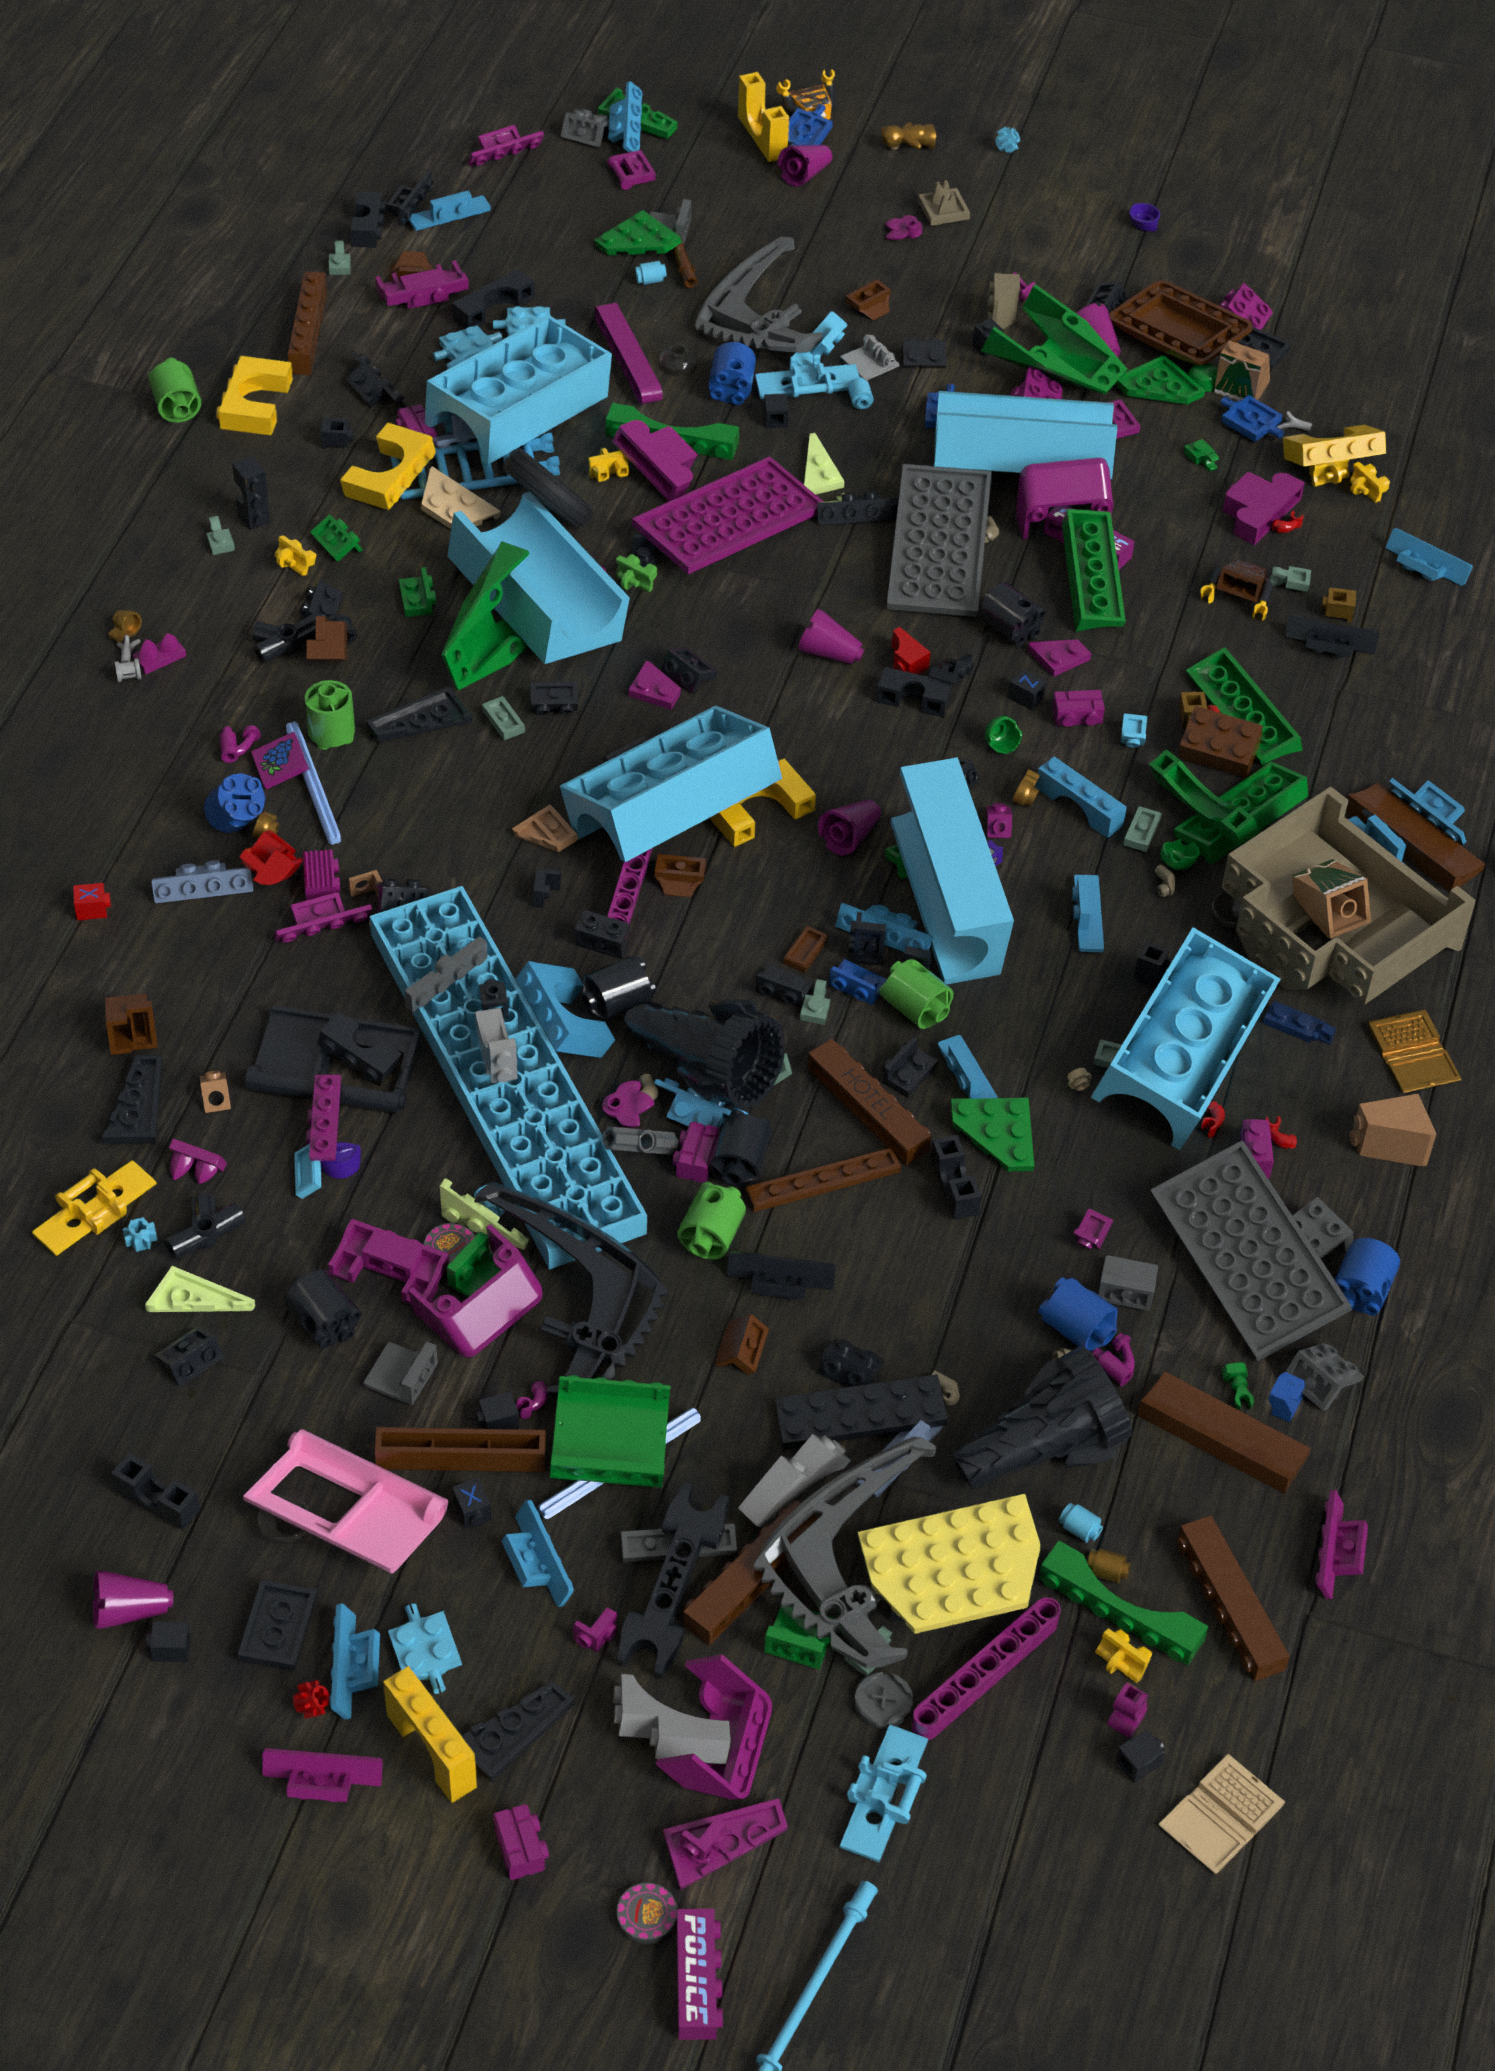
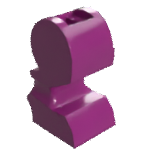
M1127 1682L1114 1702L1113 1708L1115 1710L1109 1718L1107 1725L1130 1738L1145 1717L1148 1709L1146 1707L1148 1705L1146 1703L1148 1694Z

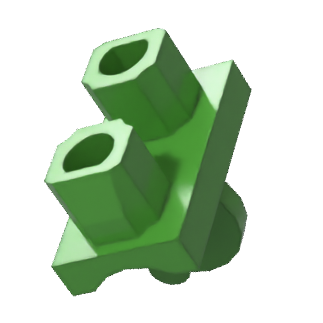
M633 554L627 558L619 556L616 559L618 564L616 576L621 579L622 588L627 590L634 586L648 593L653 589V580L657 576L656 566L652 564H647L645 567L640 566L639 558Z

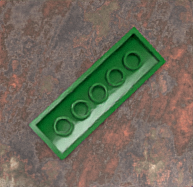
M1067 509L1062 520V531L1075 631L1099 627H1123L1126 620L1111 512Z
M1225 647L1186 670L1189 679L1200 692H1204L1205 698L1211 705L1219 708L1220 713L1263 725L1262 739L1255 755V759L1261 766L1278 757L1303 751L1301 737Z
M1271 761L1219 798L1230 805L1240 806L1254 817L1259 830H1262L1308 797L1307 777ZM1198 814L1193 815L1174 828V836L1188 845L1191 842L1195 843L1200 849V855L1210 865L1238 847Z

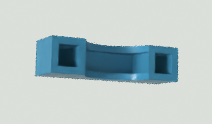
M1055 756L1038 768L1040 776L1036 782V788L1052 800L1059 796H1067L1073 799L1084 810L1089 826L1100 834L1109 838L1123 827L1126 806Z

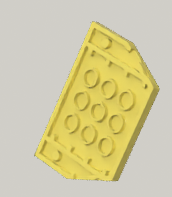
M1025 1494L858 1532L872 1589L891 1605V1609L905 1620V1624L914 1634L1028 1608L1040 1553V1541Z

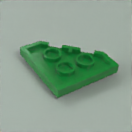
M644 210L636 213L594 240L596 247L607 255H616L617 252L628 251V255L645 254V251L657 250V254L667 253L681 244L679 235Z
M1165 355L1125 372L1115 383L1127 396L1181 404L1194 402L1204 397L1205 392L1200 385Z
M1029 1098L951 1099L952 1127L958 1132L966 1134L972 1139L974 1145L985 1154H990L999 1161L1000 1166L1007 1172L1034 1170Z

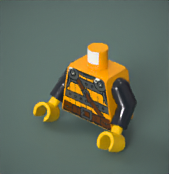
M831 69L830 77L825 75V70L823 71L821 79L826 83L825 87L821 84L788 93L790 88L789 80L785 79L783 86L779 82L776 91L783 95L782 100L787 113L792 116L797 108L813 112L818 104L821 103V106L823 104L826 107L821 116L829 120L836 103L835 87L832 85L835 75L834 71Z

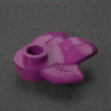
M905 215L901 219L892 218L885 223V226L891 230L886 239L916 238L922 233V223L911 215Z
M628 1081L621 1084L615 1093L608 1095L604 1099L602 1106L605 1114L617 1119L621 1125L625 1127L640 1126L638 1114L650 1109L654 1105V1100L648 1094L640 1092L641 1082ZM613 1103H620L618 1106H611Z

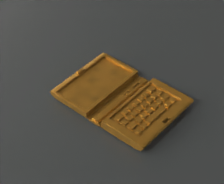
M1425 1009L1368 1022V1028L1402 1093L1461 1081V1077L1448 1052L1440 1044V1035Z

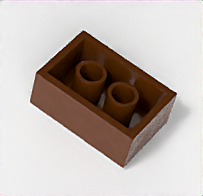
M1195 706L1180 743L1179 759L1247 778L1262 739L1263 725Z

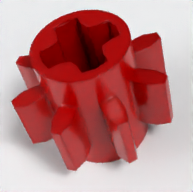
M318 1680L297 1685L299 1692L293 1695L295 1710L304 1713L305 1719L325 1714L324 1707L330 1703L327 1688L319 1685Z

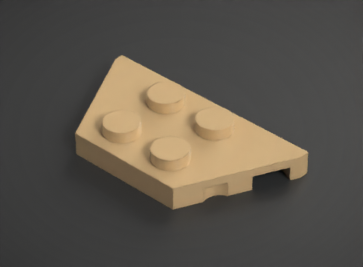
M434 467L430 468L421 504L422 511L450 529L452 527L453 513L462 511L475 526L481 525L482 521L493 517L495 520L500 517L501 511Z

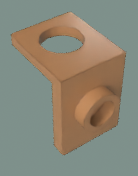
M377 870L349 878L351 897L375 890L378 896L379 890L374 887V882L383 881ZM362 880L368 881L367 885L362 888L355 887Z
M210 1071L200 1076L205 1113L231 1109L225 1072ZM213 1091H219L223 1094L224 1100L219 1105H212L208 1100L209 1094Z

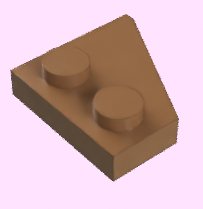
M548 805L512 828L515 837L556 852L562 851L578 840L577 833L551 805Z

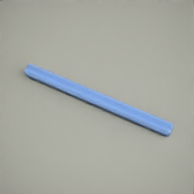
M297 722L287 723V734L296 733L310 768L302 774L328 843L331 845L338 844L341 841V835L299 724Z
M690 1408L667 1423L666 1443L700 1422L701 1416L695 1408ZM577 1480L538 1506V1511L544 1519H549L604 1483Z

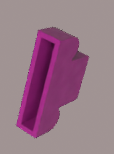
M633 420L619 426L612 442L669 502L683 496L693 479L690 468L697 457V453L670 426L654 433H650L647 424L640 420Z
M1247 472L1236 484L1233 483L1225 495L1223 512L1236 518L1234 534L1255 545L1272 529V523L1275 519L1281 520L1301 500L1305 482L1286 473H1277L1272 477L1270 483L1251 472Z

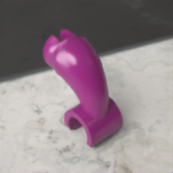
M537 1381L532 1385L533 1400L528 1397H521L517 1400V1410L523 1408L520 1412L522 1419L529 1418L532 1415V1411L541 1408L548 1400V1395L546 1394L548 1387L545 1386L544 1382Z

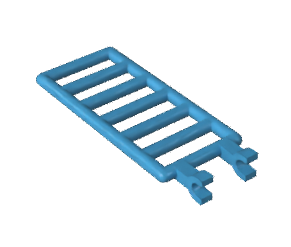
M552 433L544 434L540 438H535L522 445L523 450L533 458V451L554 452L553 444L549 443L553 442ZM478 441L466 444H453L447 448L435 447L436 453L434 456L438 470L448 477L444 455L457 453L464 481L458 484L468 490L518 484L508 473L507 476L494 478L491 463L487 465L483 461L481 462L486 479L472 480L466 452L479 450L481 458ZM509 452L508 454H506V455L503 456V460H504V461H505L506 457H508L511 452ZM558 456L539 462L553 475H560L559 466H557L560 465ZM391 457L393 468L397 467L402 460ZM425 468L417 475L420 488L406 489L400 496V499L405 500L424 496L427 484Z

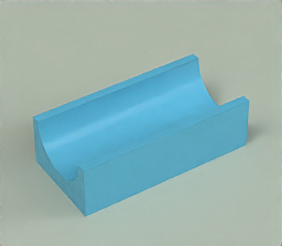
M547 315L427 380L425 424L429 427H434L451 418V414L458 415L474 432L481 450V461L488 465L608 397L612 353L550 315Z
M939 391L934 467L1021 473V470L1030 464L1103 458L1107 461L1110 479H1112L1117 425L1112 424L1114 404Z
M531 492L522 495L519 506L506 522L490 531L480 532L462 511L453 513L448 558L473 585L501 541L529 551L530 554L500 582L503 595L501 601L494 609L544 664L622 641L629 596ZM493 589L490 593V601H492L496 596L495 589Z
M715 705L560 785L571 827L577 833L578 839L604 827L618 851L620 860L627 862L781 780L782 775L770 728Z
M958 757L901 767L900 775L912 811L891 818V826L926 933L933 936L931 948L941 979L945 984H952L1001 975L1014 920Z
M1192 928L1091 1098L1100 1103L1106 1096L1127 1094L1145 1100L1156 1107L1169 1121L1173 1130V1142L1171 1145L1180 1150L1203 1116L1278 985L1280 978L1197 929Z

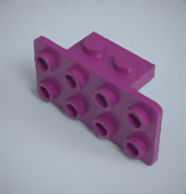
M1028 367L1024 382L1019 387H1015L1009 396L1061 399L1063 389L1058 382L1051 380L1040 370Z

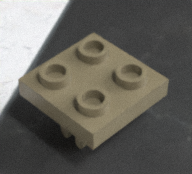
M946 180L942 186L940 182H936L933 192L918 194V202L931 226L970 219V211L958 189H949V184Z

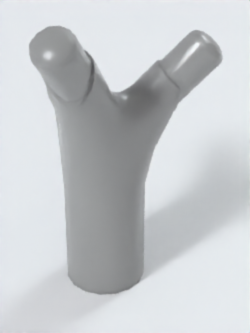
M1287 411L1286 415L1288 417L1286 421L1288 422L1277 426L1279 429L1298 428L1309 432L1312 423L1301 421Z
M125 635L124 644L117 643V646L122 651L120 663L130 662L131 652L141 642L140 639L134 640L129 644V636Z

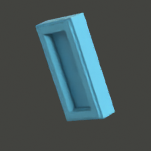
M310 1144L294 1153L296 1196L301 1199L321 1188L320 1161H311L309 1159Z

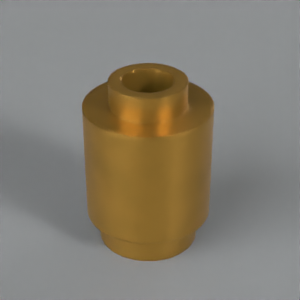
M1101 1548L1099 1550L1092 1549L1087 1562L1095 1577L1118 1584L1121 1579L1126 1580L1130 1569V1563L1126 1562V1556Z

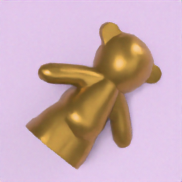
M908 122L901 128L896 125L882 127L881 138L883 143L891 147L892 150H896L902 142L915 149H920L922 145L927 146L929 149H934L936 131L933 124L922 126L920 124L912 125V123Z

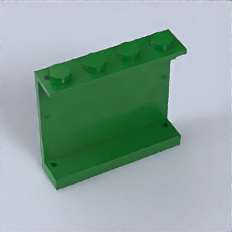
M576 1375L560 1376L550 1478L662 1488L671 1386L657 1382L646 1384L636 1383L632 1380L612 1381L601 1377L589 1379L580 1378Z

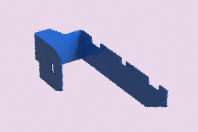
M1287 1372L1279 1375L1268 1398L1273 1408L1272 1415L1290 1423L1304 1396L1302 1393L1305 1388L1304 1380Z

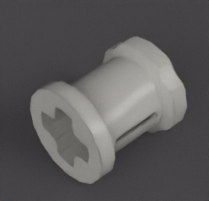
M138 658L132 662H115L118 682H122V679L135 677L141 679Z

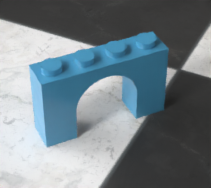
M527 962L515 980L555 1051L602 1058L615 1041L606 1023L577 1017L559 1003L571 1004L583 989V983L573 968Z

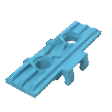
M813 354V365L799 366L797 365V356L790 357V371L755 374L760 399H764V394L786 393V397H799L801 394L820 392L832 394V392L847 391L851 380L859 377L856 364L824 367L820 363V354ZM784 381L791 382L790 384L782 385Z
M889 1725L874 1764L869 1763V1757L862 1756L859 1763L861 1772L856 1784L851 1783L847 1793L849 1801L857 1805L840 1848L880 1862L895 1822L902 1824L909 1822V1811L920 1783H924L927 1777L926 1773L917 1767L927 1745L928 1738ZM891 1762H897V1763H899L900 1765L895 1766V1765H892V1764H890V1763H891ZM901 1782L907 1784L899 1806L896 1807L891 1805L890 1802L898 1783ZM871 1812H876L881 1815L883 1820L881 1823L873 1825L867 1822L865 1817Z

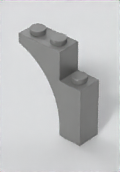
M501 1008L475 1012L479 1044L486 1074L490 1075L491 1083L516 1080V1043L514 1038L509 1039Z
M812 1434L791 1460L780 1456L738 1509L758 1527L763 1528L767 1524L771 1525L776 1520L781 1509L785 1506L788 1507L811 1485L826 1475L844 1469L851 1460L844 1455L846 1449L837 1441H832L825 1435L820 1438Z
M621 1674L620 1686H614L613 1703L618 1704L614 1708L613 1720L614 1723H619V1736L650 1738V1746H655V1759L694 1753L703 1762L726 1764L730 1746L729 1721L704 1719L673 1710L651 1697L642 1689L633 1675Z

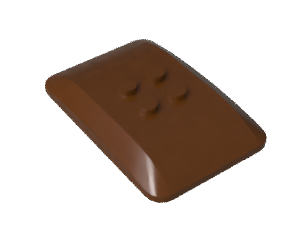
M1164 280L1153 282L1109 314L1112 324L1124 332L1162 352L1197 365L1210 362L1221 354L1229 341L1238 342L1249 334L1253 328L1251 321Z

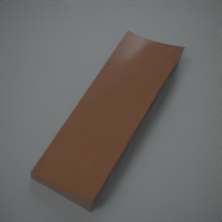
M1379 782L1363 791L1348 794L1346 812L1352 817L1357 816L1365 825L1369 817L1376 815L1406 844L1403 856L1450 892L1456 886L1461 887L1483 871L1485 863Z
M1167 1372L1163 1373L1158 1382L1140 1402L1139 1417L1283 1494L1289 1488L1311 1451V1448Z

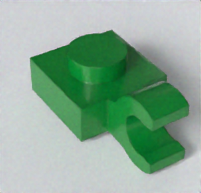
M1203 439L1185 445L1184 453L1196 465L1202 463L1208 471L1218 468L1214 461L1219 460V457Z

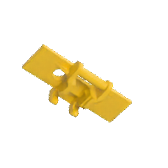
M133 1160L107 1178L93 1168L84 1179L64 1193L59 1192L55 1195L57 1202L63 1209L32 1231V1234L57 1256L89 1232L93 1231L98 1235L126 1215V1206L157 1183ZM93 1184H97L98 1195L85 1204L80 1199L71 1201ZM119 1189L123 1193L116 1197L112 1190ZM77 1219L81 1221L77 1227L67 1226L70 1220Z

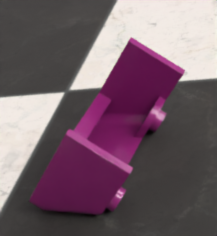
M1089 458L1030 464L1021 470L1015 516L1023 539H1028L1030 522L1043 520L1048 514L1049 507L1091 503L1092 511L1111 512L1112 518L1113 497L1110 471L1105 459Z
M491 1224L486 1227L489 1237L490 1250L494 1252V1263L500 1272L465 1301L460 1303L451 1295H442L432 1303H429L413 1287L409 1289L414 1313L463 1357H472L478 1354L537 1305L543 1296L541 1284L520 1251Z
M722 1654L688 1660L685 1663V1667L702 1680L699 1700L702 1706L711 1714L709 1719L729 1721L730 1746L726 1764L706 1763L692 1753L657 1759L656 1765L685 1789L730 1800L744 1799L750 1793L772 1712L770 1697Z

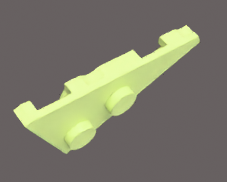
M815 433L810 434L804 485L815 495L844 488L842 476Z
M444 1179L440 1185L442 1217L450 1222H457L469 1227L474 1232H482L486 1235V1227L491 1224L515 1247L523 1250L526 1248L529 1239L515 1228L511 1232L497 1223L500 1219L499 1216L484 1205L474 1202L475 1199L469 1194L460 1196L450 1188L452 1182Z
M174 1266L170 1268L145 1304L146 1311L148 1312L253 1311L256 1306L255 1300Z

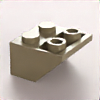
M994 273V282L989 283L990 296L987 302V311L991 312H988L987 320L992 318L1002 329L1016 322L1020 291L1019 274Z

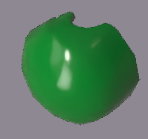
M1210 362L1203 365L1194 364L1190 368L1188 376L1200 385L1205 392H1211L1215 388L1218 367Z
M1000 715L992 719L985 728L987 744L998 753L1008 754L1013 752L1020 744L1022 731L1018 728L1016 721L1006 715Z
M1177 839L1174 842H1166L1160 849L1161 860L1168 868L1184 872L1194 866L1200 855V849L1193 842L1189 845L1182 844L1181 839Z

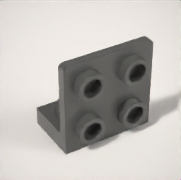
M573 109V112H566L561 137L600 147L604 126H609L610 116L604 114L594 115L592 111L586 109Z
M683 199L681 207L677 208L676 215L658 212L650 213L653 218L679 235L683 244L685 243L691 222V200Z
M1318 1197L1293 1215V1218L1320 1259L1337 1247L1346 1253L1353 1242V1231Z
M1107 1255L1098 1295L1112 1304L1150 1311L1158 1265Z
M426 1341L421 1351L417 1350V1352H414L394 1343H387L366 1377L364 1386L413 1406L438 1364L436 1345Z
M1321 1343L1298 1351L1285 1372L1304 1380L1305 1388L1302 1393L1324 1411L1329 1409L1343 1387L1360 1382L1364 1376L1358 1372V1368L1353 1363L1345 1361L1340 1357L1334 1347Z

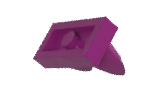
M167 633L162 641L157 644L146 639L140 651L133 654V659L138 658L140 669L146 675L185 657L186 652L177 638Z
M176 1139L172 1140L169 1147L173 1152L170 1165L173 1180L183 1176L191 1168L192 1164L196 1162L195 1176L197 1182L201 1184L211 1179L217 1170L223 1172L227 1164L220 1155Z

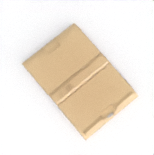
M1228 1754L1200 1781L1199 1786L1190 1795H1187L1159 1823V1826L1212 1872L1217 1874L1281 1809L1285 1801Z

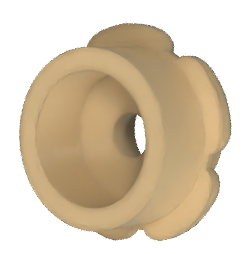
M1085 1068L1075 1069L1067 1076L1069 1080L1068 1086L1071 1089L1075 1088L1077 1091L1084 1090L1090 1085L1089 1082L1092 1075L1087 1073Z

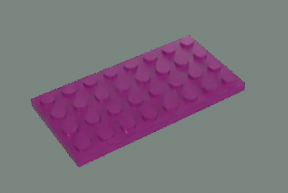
M769 456L632 518V526L646 536L651 543L683 571L691 574L817 515V503L824 501Z

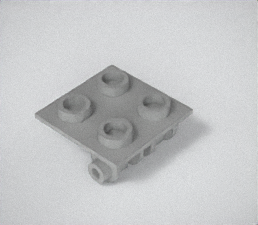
M866 335L863 338L864 346L840 356L847 365L856 364L859 376L866 381L900 366L895 360L894 354L889 352L881 342H877L873 335Z

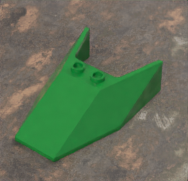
M1036 284L1033 285L1022 310L1046 337L1047 341L1044 345L1034 346L1028 351L994 327L981 350L1023 369L1032 367L1040 370L1050 379L1105 395L1127 371L1126 366L1085 319Z
M501 541L464 600L441 654L455 689L460 690L509 665L528 647L504 619L495 623L491 614V610L502 599L503 590L500 582L530 554L528 550ZM493 589H495L496 596L492 601H490V593Z

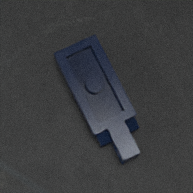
M1273 1001L1263 1021L1264 1025L1308 1043L1311 1040H1319L1330 1045L1336 1028L1326 1024L1324 1021L1276 1001Z

